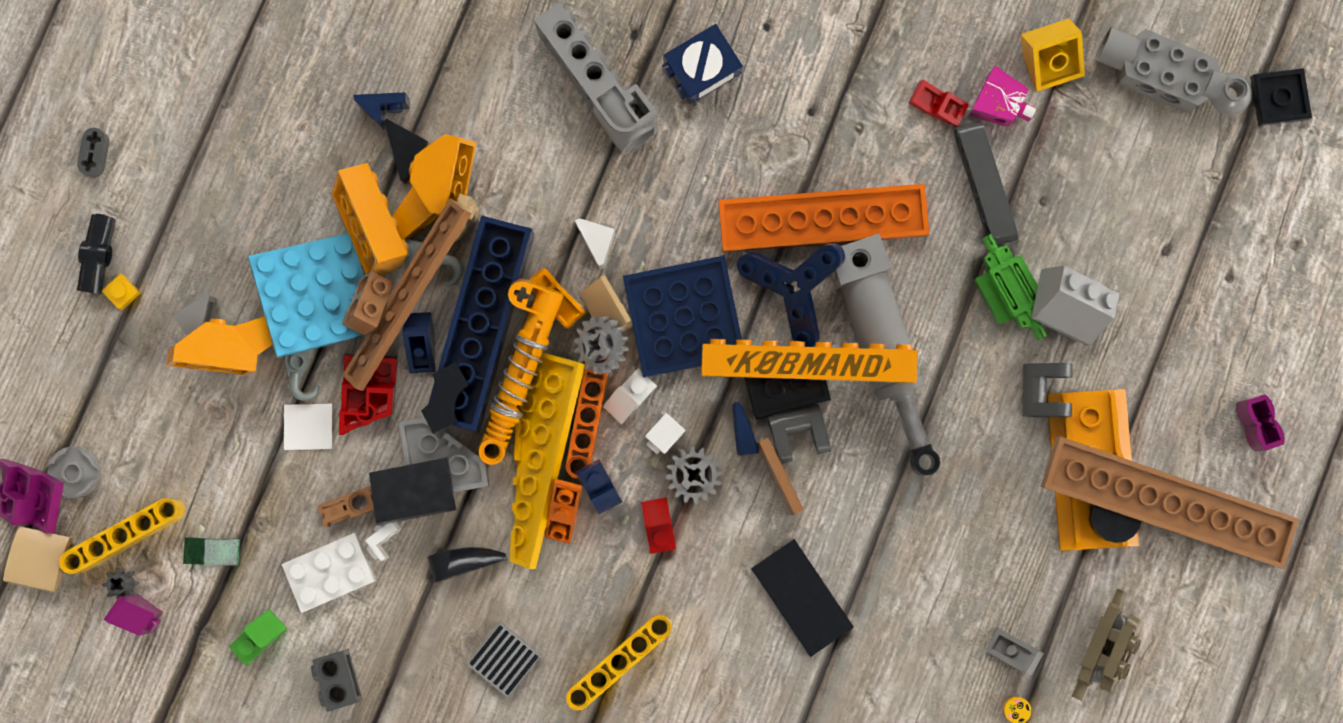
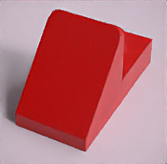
M667 497L641 502L650 554L675 550L676 545Z

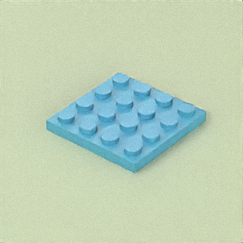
M349 233L248 256L276 358L364 336L342 325L358 282L364 277Z

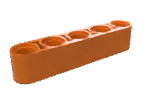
M584 369L566 462L567 473L575 479H579V477L572 472V463L576 460H582L587 466L593 460L609 373L594 374L593 370ZM596 383L600 386V393L597 396L590 397L586 394V388L589 384ZM586 409L595 411V419L590 423H585L581 419V414ZM582 434L590 437V445L585 449L579 448L576 444L577 438Z

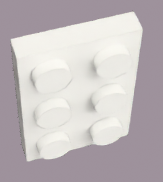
M357 533L348 535L282 564L301 613L376 581Z

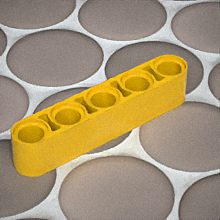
M173 498L158 500L63 553L59 560L60 568L67 574L87 572L182 519L185 514L183 502ZM169 503L174 507V513L171 517H168L165 512V508ZM146 516L151 522L147 530L142 526V520ZM122 529L127 533L125 542H121L119 539V533ZM99 542L104 548L101 555H98L95 550ZM75 555L80 559L78 568H75L72 563Z
M663 614L652 616L586 673L567 692L566 702L568 706L573 710H583L670 634L671 621ZM661 619L666 622L667 630L664 633L658 634L653 631L652 623L655 620ZM636 637H642L646 640L647 647L643 651H636L632 647V641ZM615 655H623L626 658L627 664L625 667L618 669L613 666L612 658ZM594 673H603L606 677V683L602 686L595 685L592 682V675ZM575 690L583 691L586 695L585 702L575 703L572 699V692Z

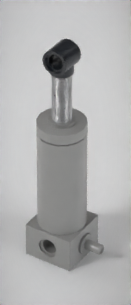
M880 234L841 246L845 252V261L842 266L827 278H831L835 292L841 291L859 347L869 349V344H885V349H896V344L911 345L887 275L892 268ZM852 259L859 260L862 264V267H856L853 264ZM919 366L917 383L872 382L878 401L890 398V401H895L904 431H906L907 441L910 442L909 446L911 448L909 453L912 470L922 476L932 475L937 472L941 463L940 457L933 450L932 444L928 443L914 399H912V394L915 393L914 389L925 386ZM922 455H927L931 459V466L927 470L919 465V459Z

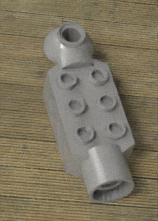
M1110 27L1095 58V61L1116 69L1117 84L1187 113H1190L1208 99L1214 108L1223 114H1239L1247 108L1251 101L1252 92L1247 80L1238 74L1221 73L1217 58L1147 29H1144L1135 37ZM1228 87L1235 90L1236 97L1230 95Z

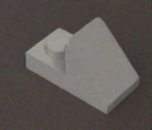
M999 628L985 650L1030 677L1044 654Z

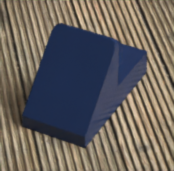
M405 92L354 95V101L384 130V110H387L389 113H401L403 109H410V99Z

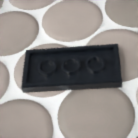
M795 539L751 568L810 657L854 628Z

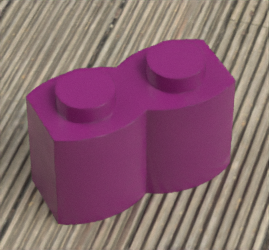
M1266 394L1254 396L1236 403L1238 418L1246 427L1245 435L1247 442L1255 452L1267 451L1284 445L1283 429L1275 420L1274 405Z

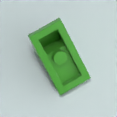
M269 609L243 629L244 632L228 647L247 666L288 628Z

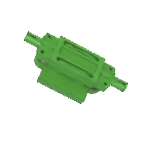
M992 234L982 238L981 240L989 252L983 259L986 273L973 281L998 326L1013 319L1020 329L1030 327L1037 341L1047 336L1042 325L1031 319L1038 285L1022 256L1013 257L1008 246L998 248Z

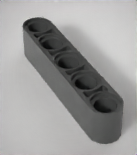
M976 121L954 128L955 140L986 236L992 234L997 246L1017 240V228L982 122Z

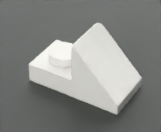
M637 369L621 387L619 386L603 408L619 423L623 424L656 389L657 385L648 377L643 378L642 371Z

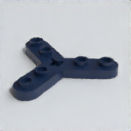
M828 243L820 247L795 270L758 253L749 252L741 256L737 262V269L742 277L783 296L792 340L805 342V347H814L815 342H819L820 333L811 291L842 266L845 261L843 248L839 244ZM795 281L797 282V287L800 288L796 292L794 291V286L791 285Z

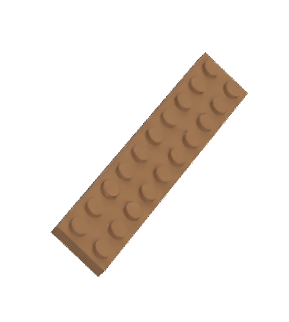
M1056 436L1040 486L1280 569L1285 567L1299 522L1298 518L1061 436Z

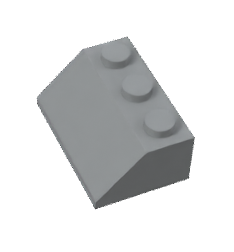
M1065 265L1041 269L1031 319L1086 346L1091 345L1114 320L1119 293Z

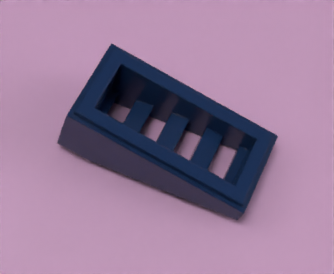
M734 402L732 412L737 455L759 454L758 445L740 402Z

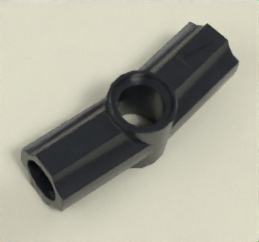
M98 213L91 214L86 240L81 242L78 251V260L81 266L77 291L102 294L105 270L110 265L112 259V246L110 244L116 219Z

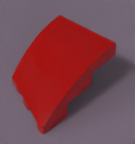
M355 354L344 355V371ZM384 356L363 391L355 389L343 376L341 410L339 411V435L347 434L349 431L393 414L398 357Z

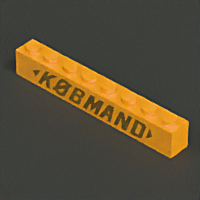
M710 339V344H703L702 376L917 383L918 350H912L913 345L896 344V349H885V344H869V349L858 348V343H842V348H831V342H815V347H805V342L789 341V346H778V341H762V346L752 345V340H736V345H726L725 339Z

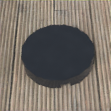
M1090 504L1089 524L1093 532L1102 540L1113 543L1125 542L1134 537L1140 529L1142 521Z

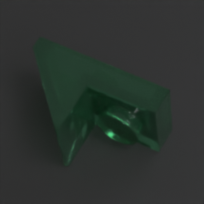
M185 537L183 564L238 566L240 539Z

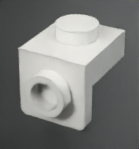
M397 522L377 525L373 529L375 533L365 540L369 545L366 549L373 559L377 560L379 558L380 561H386L389 558L381 544L401 530Z

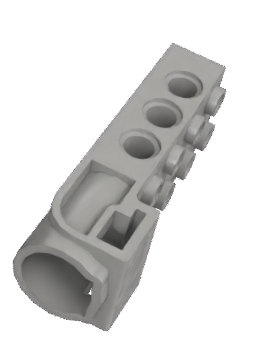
M559 2L534 19L538 36L592 109V114L621 154H628L642 146L657 133V112L637 84L630 88L628 86L621 87V79L613 69L608 70L604 55L598 48L596 50L593 49L590 43L591 38L584 28L579 30L575 23L576 17L569 7L564 9ZM634 105H637L644 114L642 118L639 119L635 114L636 109Z

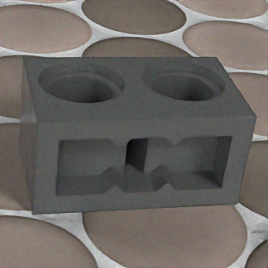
M349 648L312 660L311 673L314 680L318 681L321 690L318 692L319 701L322 707L325 706L327 712L363 700ZM328 661H333L337 665L335 675L327 672L326 664ZM335 687L343 689L345 694L343 700H337L334 697L333 690Z

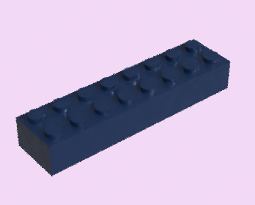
M481 215L438 367L439 371L457 362L469 384L468 388L461 392L456 401L455 413L458 422L451 426L480 433L514 310V305L510 302L508 296L509 288L514 281L523 278L534 238L532 228ZM434 381L433 389H432L431 396H430V399H429V403H430V401L432 400V398H433V396H434V392H435V381Z

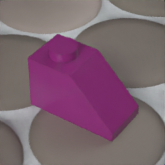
M134 594L119 597L104 620L140 636L152 633L161 622L158 618L163 611L140 595Z

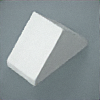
M580 218L575 220L599 270L605 268L615 237V229Z

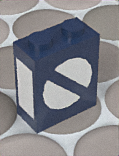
M717 24L712 25L663 55L664 64L662 68L669 79L671 77L674 78L677 83L675 89L682 100L686 98L689 104L694 103L739 76L743 70L741 62Z

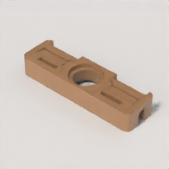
M371 486L319 505L318 511L323 517V525L331 527L330 523L333 525L348 518H355L374 511ZM358 495H363L367 499V506L363 510H357L353 505V501Z

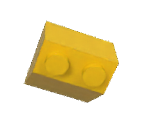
M1069 18L1021 34L1023 58L1037 92L1085 76L1082 31Z

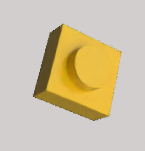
M122 273L102 290L119 310H124L141 294Z

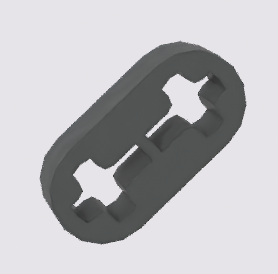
M89 128L84 132L81 140L77 167L82 174L91 178L100 176L105 169L109 137L102 130ZM97 136L101 138V141L96 142L95 145L91 143V138L94 139ZM92 161L96 163V167H91V169L86 167L87 163Z

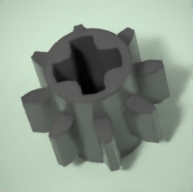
M120 567L116 570L117 574L113 572L106 573L108 580L102 586L106 587L109 591L107 597L117 595L118 599L121 596H125V594H135L133 589L139 582L133 578L134 571H129L125 574L124 567Z

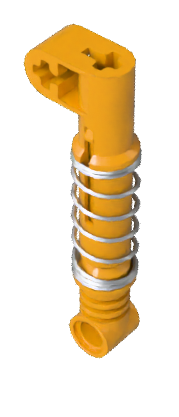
M526 279L514 281L508 293L510 302L518 308L529 311L523 329L518 331L516 337L518 342L513 344L515 348L514 354L508 357L510 361L509 368L503 370L506 376L504 381L499 383L500 392L494 396L496 402L491 403L489 409L492 420H489V426L486 427L487 432L484 433L480 442L479 456L484 463L489 465L498 464L502 461L509 443L507 439L511 438L509 433H513L514 429L512 427H515L516 423L521 421L523 413L519 411L517 405L522 406L524 402H528L525 399L529 389H533L530 384L533 376H538L535 371L538 363H543L540 358L543 350H547V347H549L550 341L548 336L564 294ZM525 287L526 293L530 295L533 288L538 289L532 307L527 305L529 297L524 296L522 300L518 299V294L514 291ZM496 397H499L502 401L499 402ZM488 444H495L499 447L500 451L495 455H490L485 451V447Z

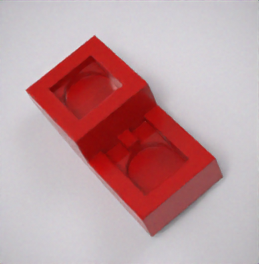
M924 79L918 82L908 102L922 112L954 127H958L969 106L968 103L951 92H942Z

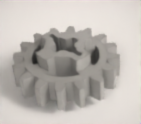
M608 316L591 317L590 321H583L584 329H577L580 338L574 339V342L579 344V348H576L574 353H580L581 355L578 362H586L584 369L593 370L594 374L611 373L612 369H619L618 361L626 360L622 355L623 351H629V348L624 346V342L628 340V337H622L621 335L625 328L616 327L618 321L610 320Z
M691 447L688 454L683 449L680 450L682 457L678 458L673 455L672 459L675 464L667 465L672 474L666 475V479L673 481L668 488L677 489L675 493L676 498L681 494L684 495L685 503H687L689 497L693 498L695 504H698V497L701 496L707 501L708 492L713 495L716 494V491L713 489L714 485L721 486V482L716 480L717 476L723 475V472L716 471V467L720 462L713 463L711 459L714 454L710 453L708 456H705L704 448H701L699 453H695L694 447ZM688 458L702 459L698 464L692 465L684 461ZM708 466L712 472L711 482L705 479V469ZM684 467L692 471L699 469V477L704 484L697 480L690 482L688 480L689 474ZM678 468L683 472L684 480L680 485L676 479ZM691 486H699L704 490L699 493L687 492Z

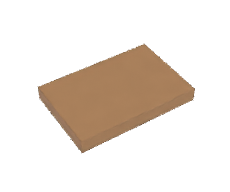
M766 438L758 442L759 451L790 514L795 515L803 511L798 496L770 440Z

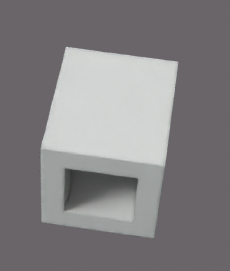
M665 413L645 436L649 440L646 445L657 455L660 451L665 455L686 430Z

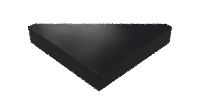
M386 118L384 122L400 180L406 183L410 176L409 167L411 162L414 161L417 153L427 147L428 141Z

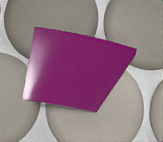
M0 459V467L2 468L0 517L11 525L33 524L44 533H55L64 483L35 468L14 461Z

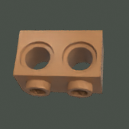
M373 271L362 277L355 289L342 325L364 336L377 328L394 282Z

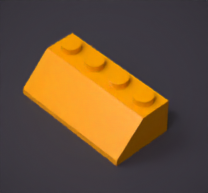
M368 163L338 170L331 196L346 231L350 235L364 273L366 275L373 271L384 277L403 265L408 254L407 244L399 236L397 221L394 216L391 217L388 211L387 198L385 194H381L378 188L377 175L374 171L371 172Z

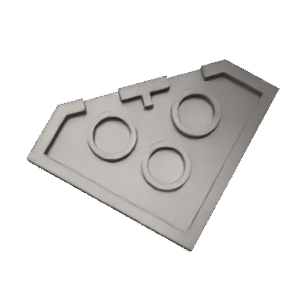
M424 417L398 422L405 465L447 457L453 492L489 487L486 463L481 460L480 456L443 430L433 434Z

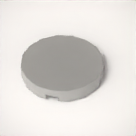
M80 447L61 449L52 456L47 465V473L64 483L62 497L76 499L90 494L98 485L101 476L100 463L96 456L88 449Z

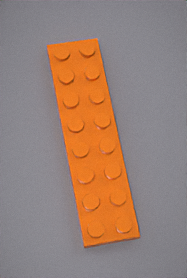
M925 184L723 199L718 201L722 252L825 245L828 243H850L880 234L882 240L927 237L930 235Z

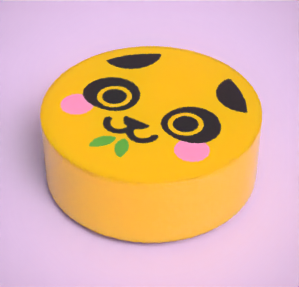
M1012 696L1005 701L1003 714L1012 723H1024L1031 715V707L1024 698Z

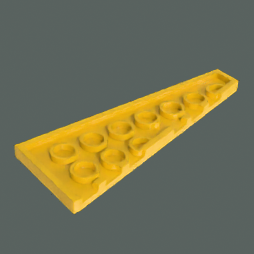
M542 352L540 358L543 363H538L535 371L538 376H533L530 384L533 389H529L525 399L528 402H524L522 406H519V411L523 413L521 421L515 425L514 460L517 461L516 477H513V485H516L515 503H512L515 520L510 536L509 561L528 569H536L548 521L555 479H558L585 367L584 363Z

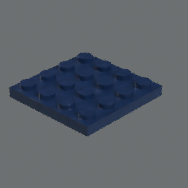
M725 255L623 276L643 378L701 367L703 344H710V339H725L726 345H736V340H742Z

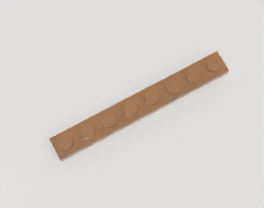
M451 198L448 200L389 297L377 328L366 335L344 371V378L355 389L364 390L472 214L457 201Z

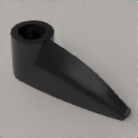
M477 547L446 550L427 557L434 582L450 579L507 560L506 554L503 552Z

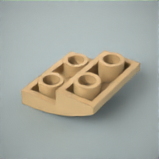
M18 526L6 562L3 581L56 593L64 573L60 568L59 560L61 555L69 550L72 543L71 538Z

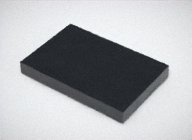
M744 377L755 420L831 400L826 380Z
M447 457L369 473L375 522L377 525L456 510Z

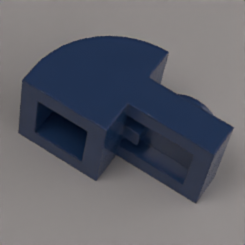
M600 459L576 471L599 515L623 502Z

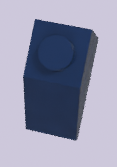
M431 312L411 313L402 329L409 373L435 372V332Z

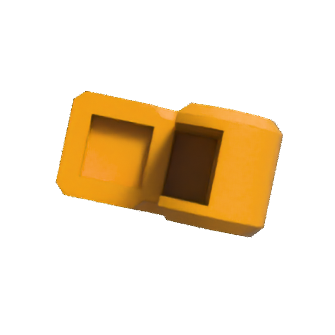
M541 268L529 279V281L564 294L555 318L565 329H570L585 315V310L556 281L546 268ZM533 288L531 293L536 296L538 289Z

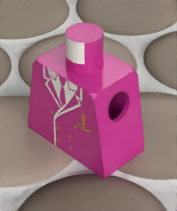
M994 66L989 72L969 116L1009 127L1016 116L1030 122L1036 108L1023 102L1028 93V88L1000 68Z

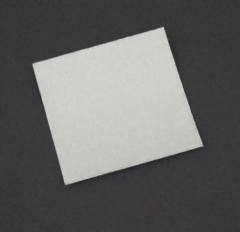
M332 403L284 405V450L332 449Z

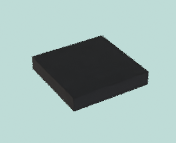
M1304 68L1253 74L1250 77L1258 126L1306 121L1312 118Z

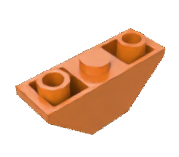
M555 479L545 538L570 544L584 486Z

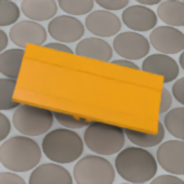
M1125 389L1047 394V403H1072V417H1048L1051 451L1056 436H1061L1132 461ZM1055 492L1060 551L1139 546L1138 532L1134 537L1125 542L1113 543L1102 540L1093 532L1089 524L1090 504Z

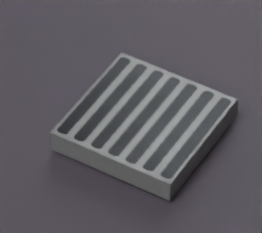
M500 622L467 665L508 698L542 655L505 624Z

